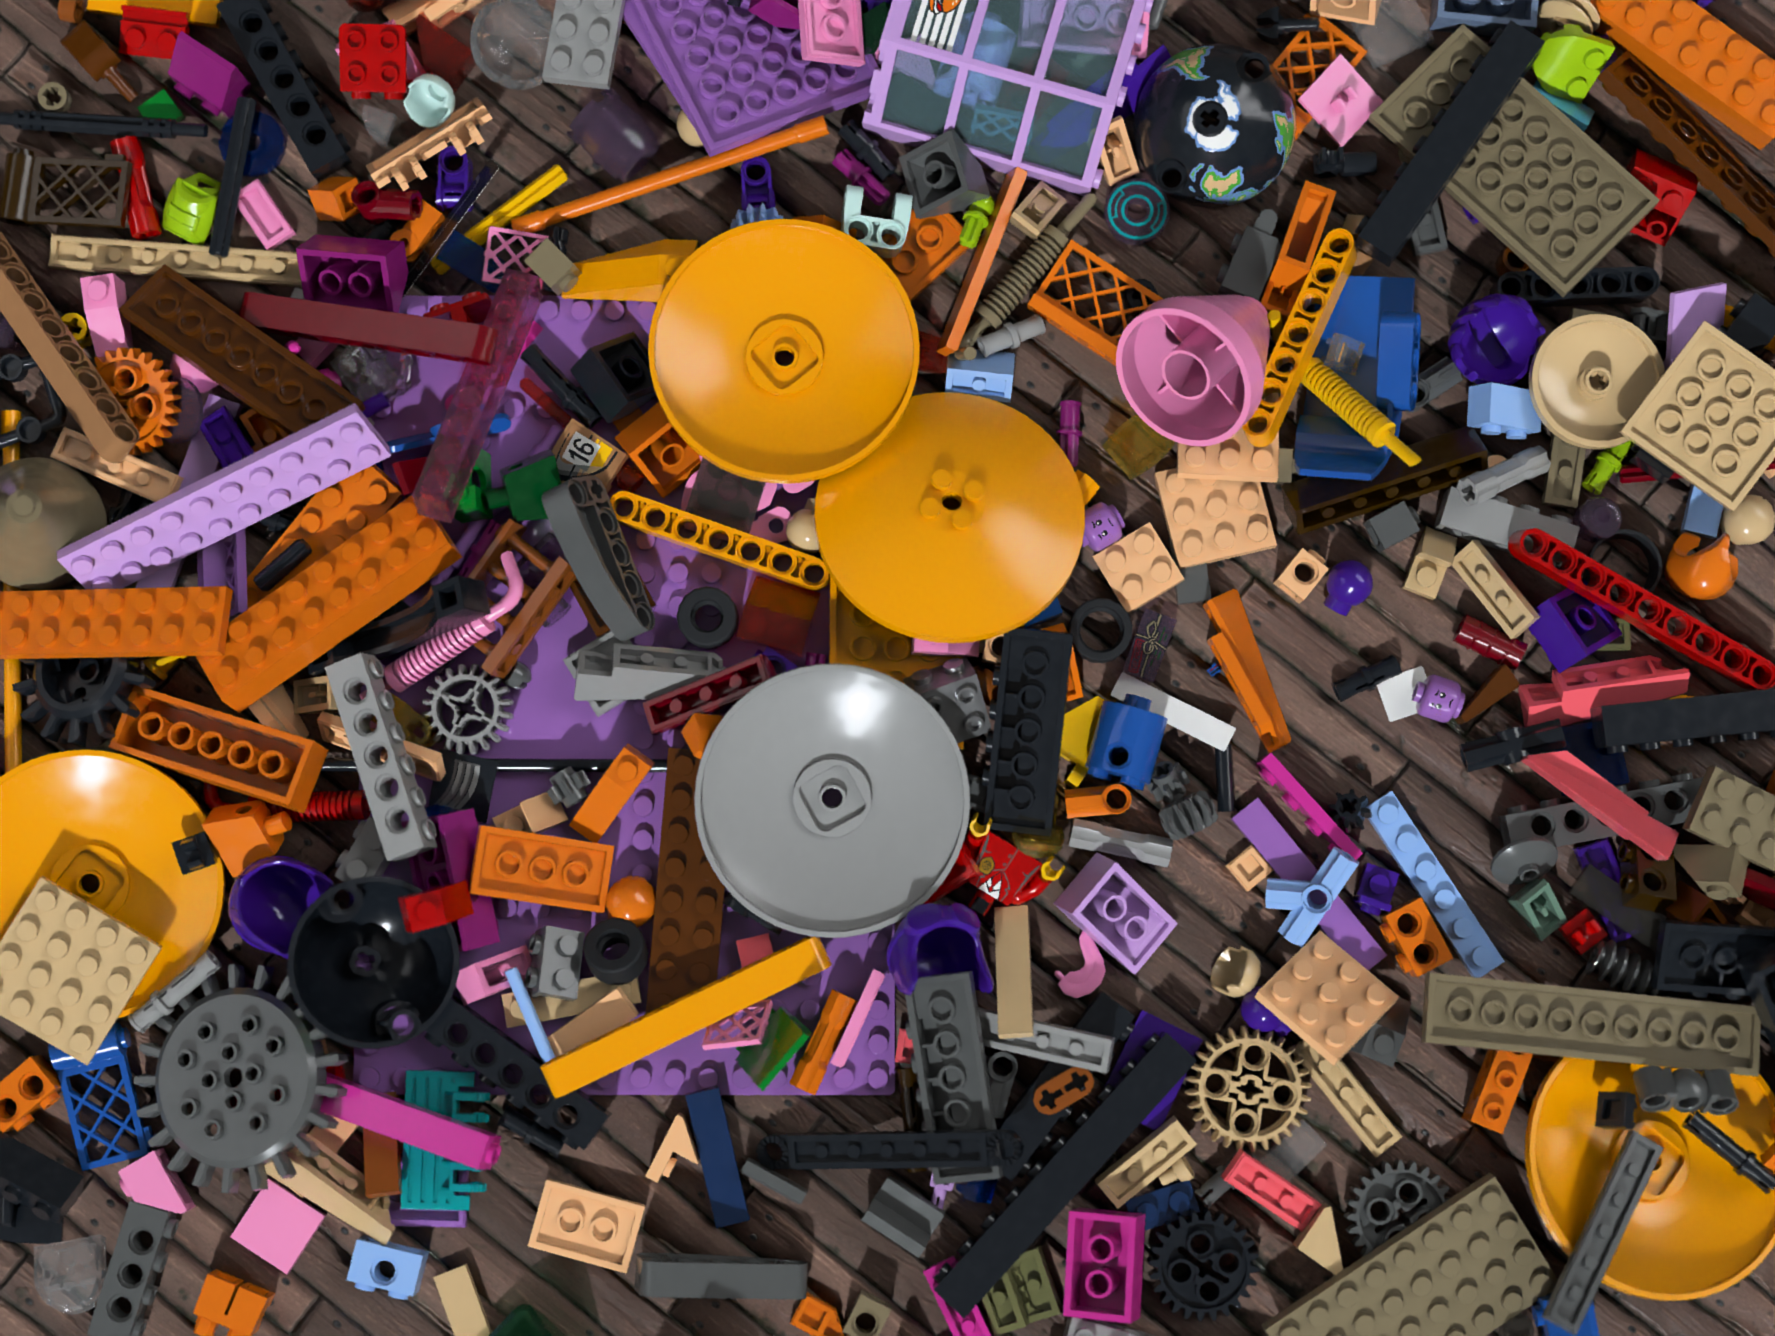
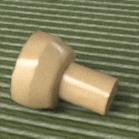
M1182 1156L1171 1165L1172 1167L1158 1176L1163 1186L1177 1179L1184 1182L1195 1178L1194 1171L1185 1156Z

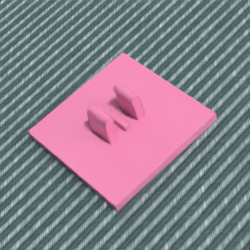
M1339 54L1297 99L1339 147H1343L1369 119V115L1384 102L1342 54Z

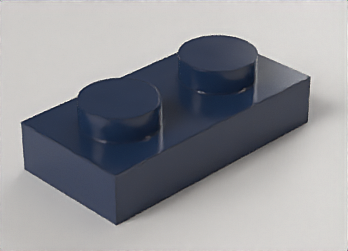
M1179 1180L1133 1196L1125 1203L1128 1212L1146 1214L1145 1231L1164 1225L1167 1220L1169 1222L1177 1220V1213H1180L1183 1217L1190 1216L1191 1208L1196 1213L1200 1212L1190 1180L1184 1182Z

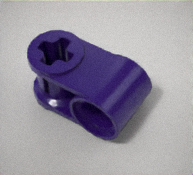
M453 145L443 149L438 158V182L436 186L438 211H445V208H454L473 183L472 161L466 153L460 156ZM453 158H463L461 168L454 171L448 169L449 162ZM474 203L472 204V206L469 208V210H468L467 212H472V211H473Z
M762 156L743 161L741 165L742 210L747 211L748 204H751L754 208H759L762 202L766 209L776 207L769 162ZM753 167H761L765 170V175L759 180H752L747 176L749 170Z

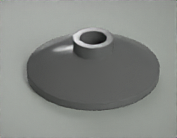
M1532 837L1517 840L1497 852L1491 861L1490 870L1493 877L1501 883L1510 885L1528 883L1542 877L1553 868L1558 859V852L1555 845L1544 838Z

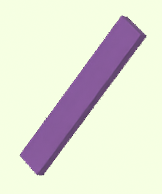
M1258 797L1231 818L1247 840L1272 867L1279 879L1311 881L1318 870ZM1315 889L1309 892L1310 899L1315 904L1322 905L1327 902V896L1323 891ZM1337 896L1318 926L1326 936L1369 971L1384 959L1387 954L1343 900Z

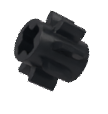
M1354 789L1343 795L1337 792L1336 804L1328 805L1330 813L1337 814L1332 820L1338 826L1340 824L1345 826L1346 833L1348 834L1351 829L1357 827L1364 830L1363 822L1365 818L1372 817L1371 810L1364 808L1369 803L1367 796L1358 798ZM1350 808L1352 811L1356 810V812L1350 814V812H1345V810Z

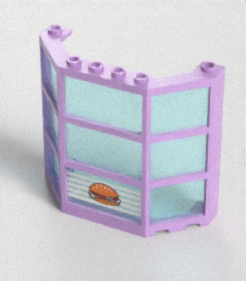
M892 0L878 49L880 53L877 64L882 66L881 68L875 67L869 89L871 94L862 121L864 133L918 148L952 129L956 131L982 167L1006 174L1019 167L1027 171L1026 180L1037 183L1042 180L1048 186L1085 196L1091 192L1092 188H1099L1104 170L1099 169L1098 165L1115 106H1123L1128 87L1122 86L1125 74L1132 76L1137 56L1132 55L1131 52L1134 43L1141 44L1147 24L1140 22L1144 11L1151 12L1154 0Z

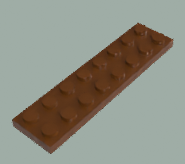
M1627 50L1597 77L1602 82L1604 90L1609 95L1617 97L1626 106L1628 114L1634 119L1640 120L1649 129L1650 135L1657 142L1664 143L1673 152L1675 160L1680 165L1688 167L1697 176L1699 184L1705 189L1711 190L1720 199L1722 206L1728 212L1735 213L1744 222L1746 230L1751 235L1759 237L1768 246L1770 254L1775 258V195Z
M166 264L119 308L120 313L125 319L290 435L354 403L362 412L366 409L360 399Z
M668 747L646 1014L718 979L724 903L722 902L725 898L726 887L712 869L698 834L694 797L701 759L694 757L690 749Z

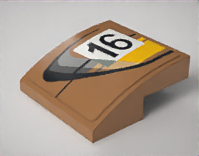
M573 418L552 449V453L556 458L561 483L571 478L594 475L602 481L607 494L612 488L611 482L629 457L626 453Z

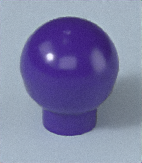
M1345 560L1334 565L1328 573L1326 581L1328 595L1323 604L1331 610L1347 616L1352 606H1357L1364 602L1372 592L1373 578L1369 569L1364 564L1354 560Z
M1264 985L1254 987L1242 999L1241 1015L1243 1020L1254 1030L1259 1029L1261 1032L1273 1031L1278 1037H1284L1291 1029L1254 998L1258 990Z

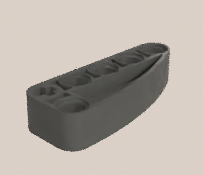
M594 475L576 477L543 492V507L563 553L587 597L612 633L620 641H627L652 630L655 626L652 608L602 481Z
M637 1253L634 1290L641 1296L662 1298L805 1299L808 1262L747 1256Z

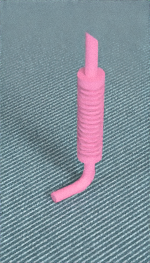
M506 551L500 555L508 578L509 588L506 595L490 607L491 614L422 642L405 653V655L384 667L385 677L383 682L386 690L389 691L393 688L399 693L403 692L426 675L447 663V661H450L495 631L494 621L508 611H511L518 604L523 594V578L514 554L511 551ZM367 689L359 694L361 700L366 696Z

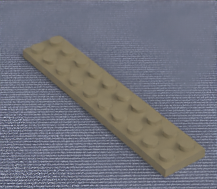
M1431 972L1425 973L1421 1043L1646 1066L1654 1065L1676 1069L1688 1068L1695 1071L1724 1069L1729 1074L1759 1076L1761 1021L1754 1006Z

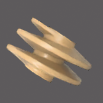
M1545 0L1538 7L1537 24L1542 34L1546 32L1552 34L1564 29L1563 25L1576 24L1580 25L1583 32L1592 35L1600 26V16L1589 0Z

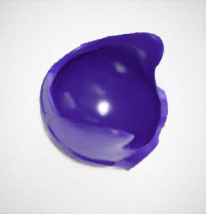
M286 856L262 858L247 866L238 875L232 886L228 905L231 923L237 934L249 945L287 959L291 937L298 921L308 907L334 884L329 877L294 858Z
M929 903L918 905L908 912L892 937L886 954L889 970L900 992L911 995L914 992L918 977L971 970L973 972L975 990L990 993L993 990V978L980 941V920L973 910L960 903H953L951 905Z

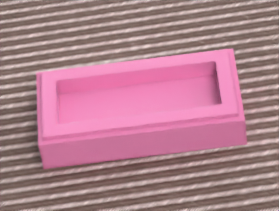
M258 178L241 189L238 209L266 250H273L296 235Z

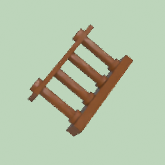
M510 518L497 529L494 541L468 576V578L484 581L485 587L494 576L509 588L508 578L502 566L500 555L506 551H512V549L516 550L544 572V578L535 589H532L523 582L524 589L521 598L524 599L525 605L517 616L513 617L507 612L496 619L497 622L505 627V633L499 642L493 644L484 637L474 644L477 649L485 654L486 660L481 668L490 675L505 679L576 578L567 559L559 556L557 560L552 562L521 538L527 527ZM488 597L489 607L496 604Z

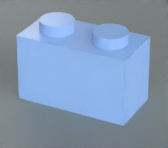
M1494 382L1469 387L1468 427L1481 429L1480 433L1484 435L1504 433L1506 434V439L1524 440L1527 434L1541 432V420L1533 407L1528 389Z

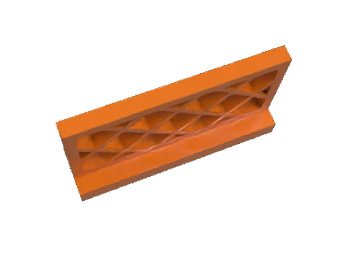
M1071 239L1037 292L1034 293L1028 302L1027 309L1034 314L1038 313L1042 319L1116 366V351L1119 342L1117 340L1120 339L1121 335L1110 336L1105 333L1102 319L1121 316L1123 329L1127 327L1126 314L1144 311L1152 305H1147L1146 297L1154 303L1163 298ZM1074 250L1085 257L1087 270L1068 274L1066 260ZM1090 261L1099 267L1091 269ZM1063 266L1064 275L1056 276ZM1106 271L1113 275L1115 288L1096 292L1093 274ZM1089 275L1092 293L1073 297L1069 279ZM1118 279L1127 285L1119 287ZM1066 280L1069 298L1054 300L1045 294L1052 282ZM1131 289L1139 292L1143 306L1124 310L1120 292ZM1116 293L1120 311L1101 315L1097 297ZM1093 298L1097 316L1082 318L1076 314L1074 301ZM1070 302L1072 311L1062 304ZM1098 320L1099 328L1090 322Z

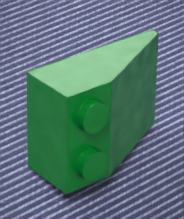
M780 1006L777 1011L773 1008L771 1009L768 1019L769 1024L766 1026L761 1044L736 1047L740 1054L735 1060L762 1091L765 1090L812 1033L783 1006Z

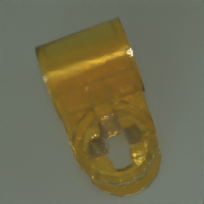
M390 692L395 704L393 713L396 722L404 730L405 740L430 748L435 743L433 738L437 730L431 731V722L422 717L412 706ZM374 716L371 721L377 724V718ZM416 727L421 728L425 733L423 738L417 737L413 732Z

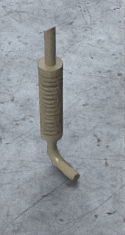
M1086 194L1057 228L1049 224L1042 234L1038 236V239L1033 242L1034 244L1020 257L1021 259L1016 262L1017 264H1014L1012 269L1008 271V274H1005L1004 279L999 281L1000 284H997L995 289H992L991 294L986 296L987 299L982 301L983 304L980 303L973 311L978 319L963 335L958 350L954 352V356L958 360L975 359L977 352L972 346L978 337L987 328L996 331L1002 324V321L1007 318L1006 316L1010 315V311L1015 309L1019 301L1023 300V296H1026L1028 291L1032 289V286L1036 285V281L1041 279L1040 276H1043L1049 270V267L1054 264L1053 262L1060 257L1070 242L1066 236L1096 203L1097 196L1095 194Z

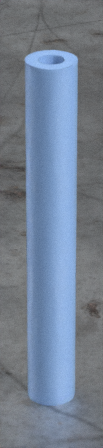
M516 966L505 971V975L544 1064L555 1058V1055Z

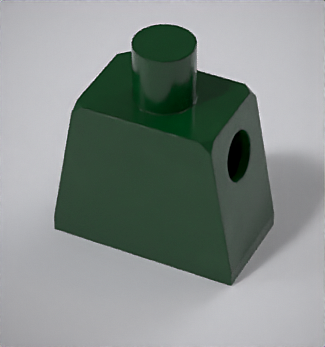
M549 449L502 468L500 476L503 486L484 490L489 510L508 506L509 514L514 521L548 519L542 503V494L546 490L561 484L555 455Z

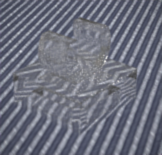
M1334 333L1332 338L1326 339V344L1330 346L1327 356H1321V360L1327 367L1355 376L1365 343L1344 334Z

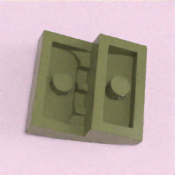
M1041 1245L1027 1249L982 1298L995 1336L1026 1327L1029 1323L1059 1315L1063 1312V1307Z

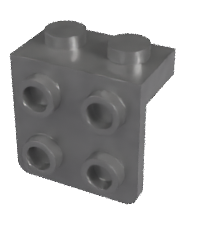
M967 657L950 659L941 666L929 670H918L912 676L903 679L907 686L919 693L933 706L947 724L957 743L990 731L991 724L978 676Z

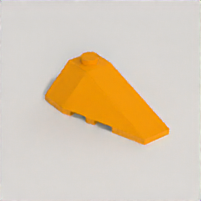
M663 239L575 262V266L582 273L578 276L576 285L568 292H562L561 296L563 299L658 302L664 287L685 259L698 249V240Z

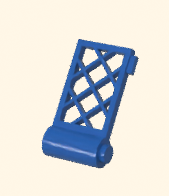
M119 1022L114 1024L88 1066L53 1045L48 1044L49 1057L52 1066L58 1073L82 1171L145 1156L151 1152L148 1140L153 1136L151 1125L144 1126L143 1118L137 1115V1110L140 1109L126 1054L127 1048L131 1046V1036L127 1027L122 1028ZM119 1064L122 1079L117 1088L100 1078L107 1067ZM99 1069L96 1076L89 1072ZM81 1074L92 1081L84 1096L72 1090L69 1076ZM96 1084L113 1093L104 1108L88 1099ZM123 1086L125 1087L126 1094L121 1091ZM117 1096L129 1103L130 1113L125 1121L109 1112ZM75 1099L79 1101V1104L77 1105V1107H76ZM84 1105L100 1114L92 1129L80 1122L78 1114ZM104 1117L121 1126L113 1141L96 1132ZM131 1119H133L134 1126L129 1124ZM125 1129L137 1136L140 1149L128 1151L117 1145ZM83 1132L88 1134L86 1139H84ZM93 1137L108 1146V1149L102 1158L90 1161L87 1145ZM112 1150L119 1153L116 1155L109 1156Z

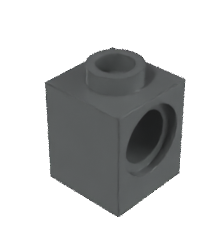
M1402 501L1370 518L1363 526L1378 553L1420 531L1418 527L1420 519L1412 506L1407 507L1406 503Z

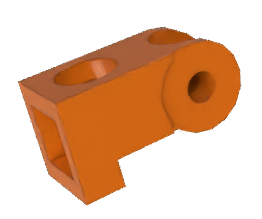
M423 199L421 217L416 218L414 221L408 220L403 228L395 231L390 238L393 241H404L407 263H412L416 260L446 219L441 212Z

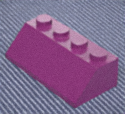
M474 808L427 816L436 828L437 836L435 841L437 847L408 858L414 886L424 891L466 880L469 889L479 827ZM409 820L401 822L404 829L407 827ZM470 894L474 914L451 922L457 938L459 952L500 942L499 926L495 918L491 897Z

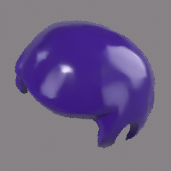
M1495 293L1471 302L1457 314L1449 331V353L1461 374L1476 385L1494 382L1510 386L1519 381L1529 370L1531 355H1534L1539 347L1538 337L1544 335L1546 330L1525 299L1515 295Z

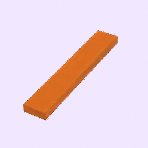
M1019 167L1008 172L1004 178L995 201L994 210L988 219L989 224L983 231L936 349V352L944 356L957 351L1027 177V171Z

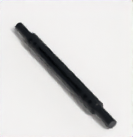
M15 109L13 112L0 111V125H12L15 129L175 139L177 136H208L207 124L180 123L176 119L22 109Z

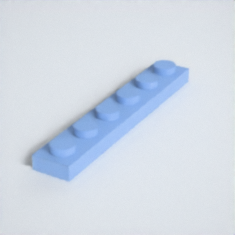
M1389 791L1364 807L1371 810L1372 817L1368 818V820L1418 896L1424 901L1429 913L1470 975L1481 978L1505 962L1394 793Z

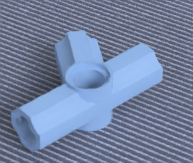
M1334 846L1311 881L1268 878L1265 894L1266 908L1291 910L1279 927L1278 932L1292 944L1303 947L1359 865V862L1344 850ZM1315 889L1323 891L1327 896V902L1322 905L1315 904L1311 901L1309 892Z

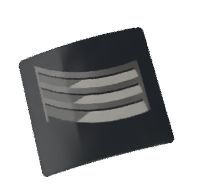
M440 749L439 752L442 753L446 774L441 782L433 780L428 809L434 812L447 813L474 808L477 821L486 823L499 763L485 758Z

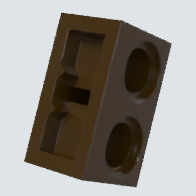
M1631 840L1622 841L1617 850V859L1620 861L1621 871L1619 890L1622 892V906L1657 913L1662 912L1677 901L1674 848L1668 860L1657 861Z

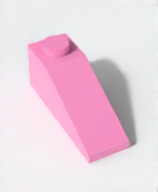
M114 273L80 278L84 312L96 357H105V351L107 350L117 351V348H133L130 321L125 319L119 311V308L127 301L125 282ZM132 372L130 373L129 380L134 379Z

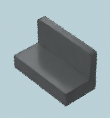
M888 1176L868 1205L861 1220L919 1258L925 1250L931 1235L943 1219L945 1212L895 1178Z

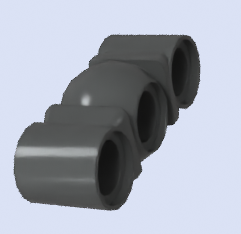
M1653 1065L1642 1067L1633 1074L1640 1106L1647 1112L1662 1110L1669 1112L1672 1107L1683 1113L1700 1110V1113L1709 1112L1712 1115H1726L1735 1111L1739 1105L1731 1076L1724 1069L1709 1071L1703 1069L1699 1074L1688 1068H1681L1672 1072L1671 1068L1662 1069L1659 1066Z

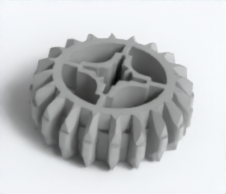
M464 664L458 665V675L451 668L445 669L448 679L445 681L437 675L434 677V680L440 685L439 688L435 689L428 686L426 689L428 693L434 695L433 700H422L423 705L431 707V711L422 713V718L434 720L425 727L426 730L432 732L438 729L439 731L434 735L433 740L439 743L447 738L444 743V749L450 751L455 743H457L456 751L458 754H464L467 745L471 754H477L478 743L481 744L484 750H490V743L487 739L491 737L493 741L500 743L502 739L495 732L498 728L508 732L510 728L502 724L503 718L510 720L514 717L512 713L504 712V707L514 705L513 700L502 699L503 696L510 692L509 687L505 686L497 689L503 679L495 676L489 681L491 675L485 670L479 676L480 669L477 664H472L469 674ZM476 682L473 689L470 688L466 695L462 697H455L449 694L459 684ZM485 687L490 692L494 702L493 716L486 713L482 708L481 702L484 697L482 693ZM473 701L472 707L482 716L466 714L463 717L462 714L465 712L461 711V707L454 704V702L469 705ZM443 702L452 707L454 711L451 731L443 719ZM474 721H480L488 725L476 735L460 736L463 729L466 730L469 724Z

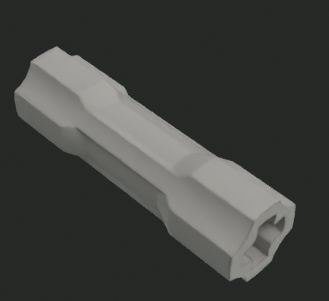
M1540 445L1534 448L1529 447L1514 454L1512 458L1460 479L1457 490L1460 493L1461 501L1467 506L1478 505L1495 497L1501 491L1548 472L1551 462L1547 451Z
M1073 818L1068 846L1088 851L1104 852L1136 859L1143 863L1168 867L1173 840Z

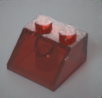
M756 576L745 603L736 637L739 641L765 648L769 646L773 650L803 658L821 593Z

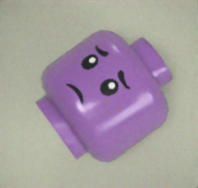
M1098 502L1085 510V529L1082 547L1088 545L1092 550L1098 552L1122 537V528L1125 527V523L1113 504L1108 506L1103 502Z
M1438 675L1428 676L1424 683L1418 681L1412 694V701L1417 702V713L1420 716L1441 723L1449 722L1451 718L1456 719L1462 710L1465 700V693L1461 692L1458 682Z

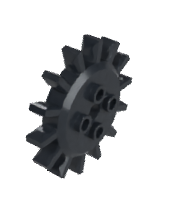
M152 657L19 659L23 663L34 667L33 678L12 684L13 691L24 696L36 693L38 698L20 715L24 720L36 724L50 712L51 715L40 735L54 742L59 740L68 721L70 722L68 743L75 746L86 747L88 724L94 723L98 735L112 739L116 736L110 719L111 714L116 710L134 718L141 714L136 705L127 699L133 687H155V680L143 673H138L139 661ZM95 664L96 673L91 679L87 680L86 673L89 667ZM86 691L85 697L81 698L82 693Z

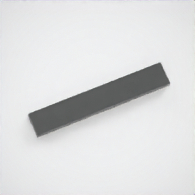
M1634 1130L1628 1131L1541 1317L1568 1333L1577 1335L1661 1155L1663 1147Z

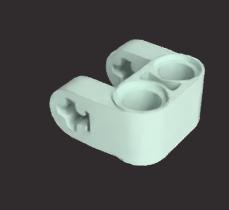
M846 185L841 215V231L850 235V229H860L864 233L865 238L858 241L870 248L879 257L892 258L897 256L906 240L913 196L895 193L891 220L860 215L864 188ZM892 234L896 237L897 244H886L882 240L881 235Z

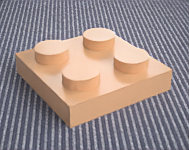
M1150 522L1093 556L1128 614L1185 580Z

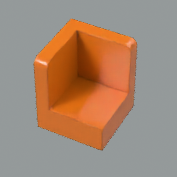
M332 176L307 190L319 220L344 222L359 213L351 199V192L358 184L356 177Z

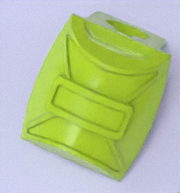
M196 173L185 179L177 177L165 203L162 227L192 244L203 245L214 221L217 204L216 196L219 195L221 183L203 173ZM198 182L206 183L213 188H201L198 186Z

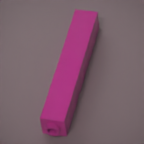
M326 1072V1084H339L348 1090L347 1096L338 1098L324 1096L320 1108L321 1112L477 1170H491L492 1165H495L501 1154V1145L499 1144L502 1136Z

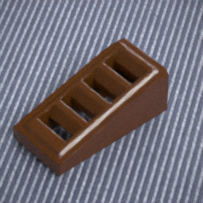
M1505 663L1493 670L1462 707L1459 716L1456 719L1454 718L1457 724L1461 725L1468 722L1519 687L1520 683Z

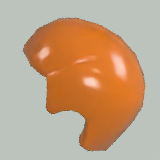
M630 875L616 881L607 893L605 910L608 919H625L633 922L637 927L648 922L654 915L656 892L654 886L645 878Z

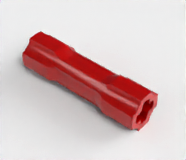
M125 136L114 139L110 142L112 154L125 155L126 161L133 164L127 207V218L131 235L135 240L158 237L162 234L148 183L141 141L137 139V136Z

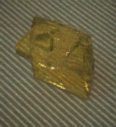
M1136 414L1116 429L1102 447L1129 480H1132L1157 464L1171 450L1175 443L1173 440L1153 430Z
M1057 794L1051 837L1012 832L1015 846L1025 855L1045 858L1053 856L1062 850L1065 840L1064 832L1061 826L1055 825L1059 801Z

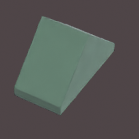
M1535 879L1527 883L1507 900L1540 941H1543L1567 921L1549 883L1545 879Z

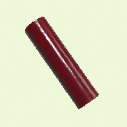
M759 654L643 702L651 734L658 735L683 725L689 721L693 713L710 714L736 703L751 689L776 676L771 661L767 656Z

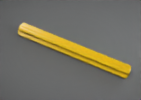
M555 164L437 253L430 261L431 266L439 275H443L487 241L489 226L505 228L511 223V219L521 216L566 182L568 177L561 166Z

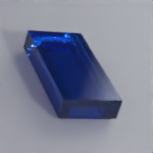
M453 230L436 259L491 293H495L500 285L498 283L481 281L485 257L483 253L486 249ZM496 256L502 265L506 263V261ZM492 258L488 260L487 272L491 274L499 268ZM501 271L493 278L503 280L505 275Z

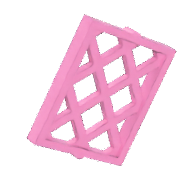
M489 226L486 250L483 253L485 257L481 281L541 290L543 280L539 277L535 282L528 273L532 269L529 266L525 269L519 258L527 252L531 254L533 252L532 248L540 242L542 243L549 236ZM499 232L513 234L514 236L505 241ZM493 235H496L502 245L492 251L490 248L491 238ZM522 236L536 238L537 240L528 245ZM519 239L525 249L515 255L509 244ZM505 248L512 258L502 265L496 254ZM492 258L499 268L489 274L487 272L488 260ZM513 262L522 271L514 278L505 269ZM502 271L508 281L493 277ZM525 275L531 284L516 281Z
M761 1000L717 1023L715 1022L707 1026L701 1045L703 1050L761 1044L766 1026L769 1024L768 1019L773 1006L772 1000ZM764 1009L763 1016L759 1019L756 1014ZM742 1011L747 1014L738 1021L733 1018ZM750 1018L755 1021L747 1028L742 1025ZM730 1021L733 1025L723 1031L720 1027ZM759 1026L758 1033L754 1036L751 1031ZM736 1028L742 1031L733 1038L728 1035ZM716 1030L719 1035L710 1040L712 1033Z

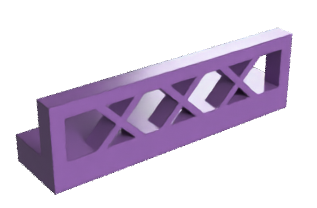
M245 528L197 551L198 587L228 586L233 590L229 622L248 609Z

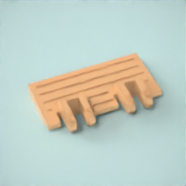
M476 97L453 111L451 116L442 125L433 129L426 128L372 161L366 167L379 189L390 183V178L394 176L404 192L410 188L408 183L417 177L421 180L428 177L418 162L419 160L423 159L425 161L448 147L447 143L450 141L459 155L462 156L467 153L465 150L467 146L474 142L478 145L484 142L476 125L480 124L482 126L493 118L484 104Z

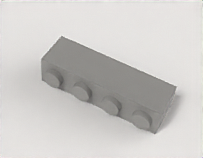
M1456 484V487L1451 486L1444 492L1433 527L1435 530L1470 541L1478 539L1482 545L1510 553L1508 549L1509 538L1517 530L1538 528L1572 548L1575 547L1580 530L1579 526L1571 524L1572 520L1561 515L1544 516L1539 514L1540 510L1536 507L1524 504L1516 507L1507 504L1508 500L1498 495L1478 505L1467 506L1461 501L1460 493L1457 490L1458 484ZM1527 535L1523 544L1525 550L1530 553L1533 549V540ZM1555 552L1552 562L1559 569L1562 564V558L1558 552Z

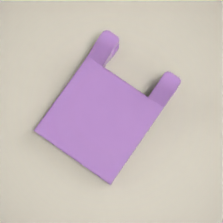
M1720 282L1670 292L1666 358L1663 362L1665 371L1703 321L1708 322L1716 329H1719L1721 325L1724 326L1727 283Z

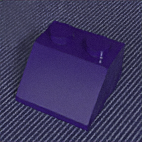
M1586 579L1582 580L1585 585L1588 584ZM1569 588L1534 608L1540 618L1528 627L1531 634L1535 636L1547 654L1549 661L1559 673L1623 634L1607 610Z

